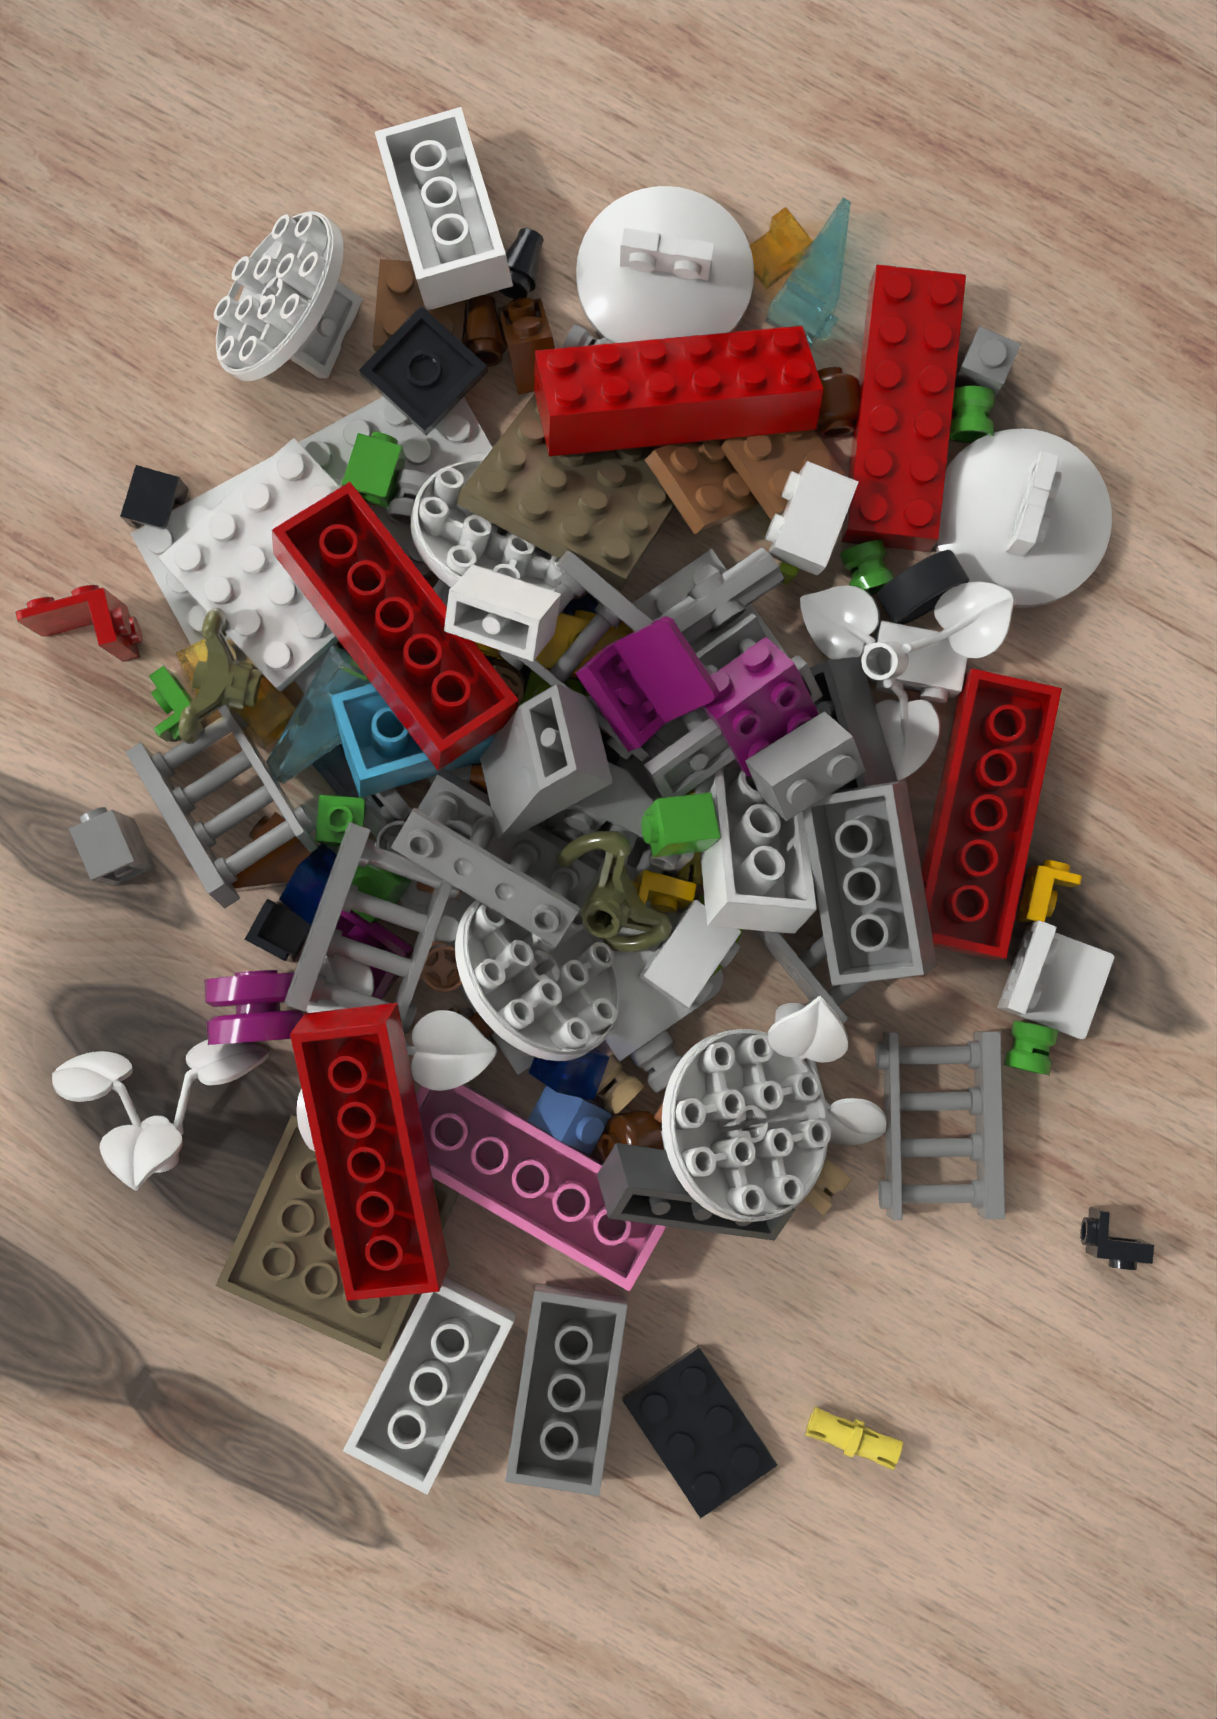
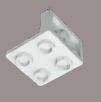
M1040 920L1028 923L997 1008L1040 1025L1059 1030V1032L1077 1039H1085L1114 961V955L1055 932L1057 927Z

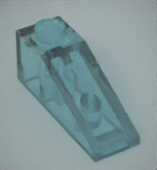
M844 197L769 305L765 321L774 328L803 326L810 349L818 338L825 342L839 320L834 313L840 295L851 204Z
M333 645L331 646L266 762L276 781L285 784L342 743L331 695L372 684L348 652Z

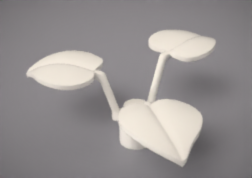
M968 582L960 584L946 591L935 606V618L944 630L902 646L894 641L876 643L875 639L870 636L879 625L880 614L874 598L862 588L851 585L837 586L824 591L806 594L800 598L805 625L818 648L832 660L862 656L861 663L864 672L872 679L883 680L884 687L890 688L898 696L899 701L888 699L875 705L897 780L910 776L926 763L937 746L941 731L940 719L934 706L926 700L908 702L907 693L895 682V678L902 675L908 667V654L949 637L950 645L957 654L975 659L986 657L995 652L1004 642L1010 628L1015 603L1012 592L994 583Z
M337 954L333 958L325 956L319 974L326 976L325 981L372 996L374 977L369 965ZM319 999L317 1003L309 1001L306 1011L313 1013L347 1008ZM448 1010L434 1011L420 1019L412 1032L414 1047L406 1043L408 1055H414L411 1063L413 1079L421 1086L436 1091L450 1090L471 1081L491 1063L497 1054L496 1046L485 1038L470 1020L461 1014ZM301 1089L297 1100L298 1127L309 1149L315 1151Z
M818 996L807 1006L799 1003H786L776 1009L775 1023L768 1031L767 1039L769 1045L782 1056L797 1057L799 1060L806 1059L807 1065L820 1081L816 1062L834 1061L842 1057L848 1050V1035L842 1021L821 996ZM824 1098L828 1125L831 1130V1138L828 1143L835 1145H859L875 1140L886 1133V1115L880 1107L871 1101L859 1098H845L830 1105Z
M205 1040L194 1046L186 1055V1063L192 1069L185 1074L174 1123H170L164 1116H152L141 1122L125 1085L121 1083V1081L133 1073L132 1064L124 1056L117 1053L98 1051L76 1056L63 1063L52 1073V1082L56 1093L70 1101L84 1102L99 1099L108 1094L111 1089L119 1094L133 1125L119 1126L108 1132L100 1142V1152L110 1171L127 1186L137 1191L153 1173L168 1171L178 1164L179 1152L183 1145L181 1136L184 1134L183 1120L193 1081L198 1078L205 1085H220L231 1082L262 1064L269 1057V1052L264 1047L252 1042L208 1045V1040Z

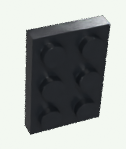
M699 1345L622 1397V1401L700 1519L778 1466Z

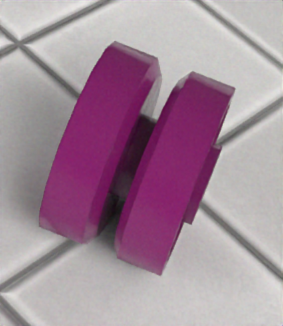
M278 970L236 972L234 976L205 979V1002L212 1007L236 1006L235 1015L213 1016L207 1021L208 1045L291 1039L290 1033L302 1016L307 1013L301 1010L281 1011L280 1003H286L285 998L295 972L278 973Z

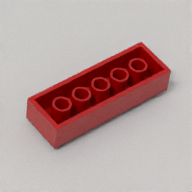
M879 264L875 267L869 284L859 374L860 405L858 419L854 425L855 430L852 437L848 478L859 483L843 522L841 542L861 544L873 540H883L884 546L887 548L930 552L939 539L966 274Z
M803 326L535 350L534 393L548 456L816 430L824 389Z
M348 482L271 530L274 556L438 771L506 725L517 710L518 698L474 641L444 631L447 606L351 482Z
M973 668L964 675L962 691L958 694L921 869L934 947L992 960L1007 958L1062 688Z
M398 1002L305 1013L290 1033L346 1301L439 1292L449 1267V1261Z

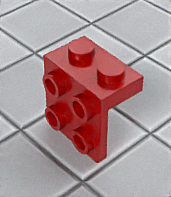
M85 585L75 588L71 591L72 596L55 600L53 597L36 598L26 603L27 608L15 612L17 621L42 637L93 624L98 645L122 662L140 657L137 644L142 643L143 639L135 616L130 617L128 607L105 588H99L98 585Z

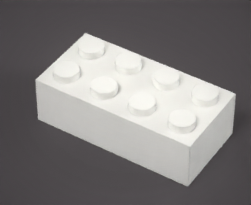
M459 107L376 131V139L425 309L427 311L512 287L513 284L506 253L462 108Z
M734 759L694 788L695 794H712L721 837L707 851L700 852L707 926L795 934L817 910L803 812L785 821L759 795L753 778L748 777L741 770L736 759Z
M446 1277L439 1292L422 1293L343 1452L428 1495L514 1323L516 1313Z

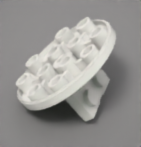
M656 186L644 188L614 201L590 225L583 238L577 257L576 282L578 297L585 316L601 338L605 337L616 343L734 332L746 313L753 290L754 263L748 240L737 221L713 199L681 187Z
M313 211L304 212L293 217L285 214L277 220L272 232L259 244L251 256H244L236 263L232 271V279L235 281L228 296L220 300L214 311V319L218 321L216 333L217 359L222 368L242 381L258 380L277 370L289 359L318 378L329 377L342 348L343 338L347 330H350L363 301L362 297L338 281L343 262L344 244L339 227L329 218ZM241 286H244L239 301H235L237 292Z
M1022 428L998 431L994 433V436L988 434L968 445L946 468L939 539L935 544L937 553L947 549L953 551L969 577V582L994 583L1012 592L1015 598L1014 608H1030L1049 604L1065 597L1088 579L1101 562L1106 552L1112 529L1110 497L1095 465L1070 442L1048 432Z
M484 459L463 461L441 468L422 485L416 496L411 514L410 527L413 542L424 563L448 586L452 587L472 564L551 591H555L561 582L558 578L563 573L555 565L559 558L456 504L460 490Z
M478 900L466 910L456 933L455 957L457 969L471 1003L495 1033L511 1044L513 1049L517 1048L534 1057L553 1061H567L584 1056L608 1037L616 1023L620 1001L619 984L613 965L615 956L607 944L603 943L599 937L587 931L583 924V917H581V908L556 947Z
M735 1029L720 1032L695 1044L682 1057L674 1069L666 1088L662 1108L661 1134L664 1150H666L672 1169L684 1189L696 1202L711 1213L725 1219L740 1222L773 1219L796 1207L815 1185L823 1168L828 1142L831 1138L826 1105L818 1077L813 1074L804 1060H799L797 1057H785L775 1052L768 1043V1033L753 1029Z

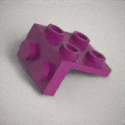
M667 616L605 646L575 673L628 752L641 747L665 723L711 703L719 694L718 687L672 618Z
M767 637L749 647L744 653L710 675L718 687L719 694L711 703L700 707L719 727L741 770L748 777L752 776L745 760L819 715L795 663Z

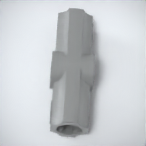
M762 547L744 560L739 561L723 574L717 572L704 579L687 594L688 597L653 620V622L665 616L672 618L691 646L708 632H718L731 624L746 611L745 607L781 584L785 578L771 554Z

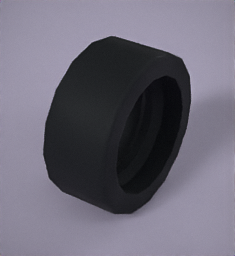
M947 549L921 560L897 575L879 591L877 597L892 622L903 625L934 610L938 600L946 591L960 584L968 583L970 579L953 551Z

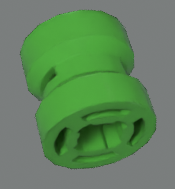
M963 386L954 389L952 410L955 417L951 420L950 440L961 443H973L988 434L994 436V422L988 417L990 410L995 406V392L993 389L983 386Z
M883 540L861 543L840 553L843 567L851 571L852 580L849 585L862 588L870 595L879 593L894 578L892 570L886 568V564L883 563L887 554Z
M1013 1020L1010 1034L1014 1042L1012 1049L1006 1052L1004 1065L1050 1076L1052 1061L1049 1058L1051 1047L1057 1043L1059 1030Z

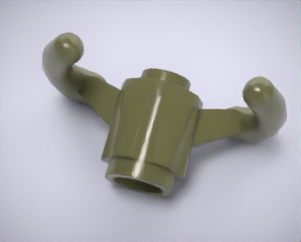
M220 608L211 609L205 616L202 634L206 638L205 644L208 656L206 662L198 661L192 682V688L200 690L196 698L190 702V705L183 709L179 720L180 738L187 744H193L200 738L204 730L201 721L222 706L227 705L239 709H244L245 705L254 707L261 685L262 671L255 670L254 664L235 660L225 639L227 636L225 630L228 626L227 615Z
M598 831L585 834L569 842L557 855L556 859L561 867H570L580 856L589 851L601 849L607 852L601 876L594 884L581 908V917H583V924L587 931L596 937L603 938L602 942L607 944L612 951L623 953L640 952L655 947L670 937L672 925L669 917L664 913L646 907L629 878L626 863L631 852V845L623 834L617 831ZM622 927L645 931L638 935H618Z

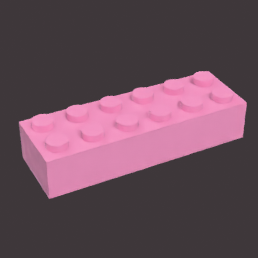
M467 1083L444 1091L420 1087L416 1098L432 1178L630 1292L667 1226L608 1219L597 1177L599 1170L604 1164L602 1161L557 1140L529 1122L526 1117Z

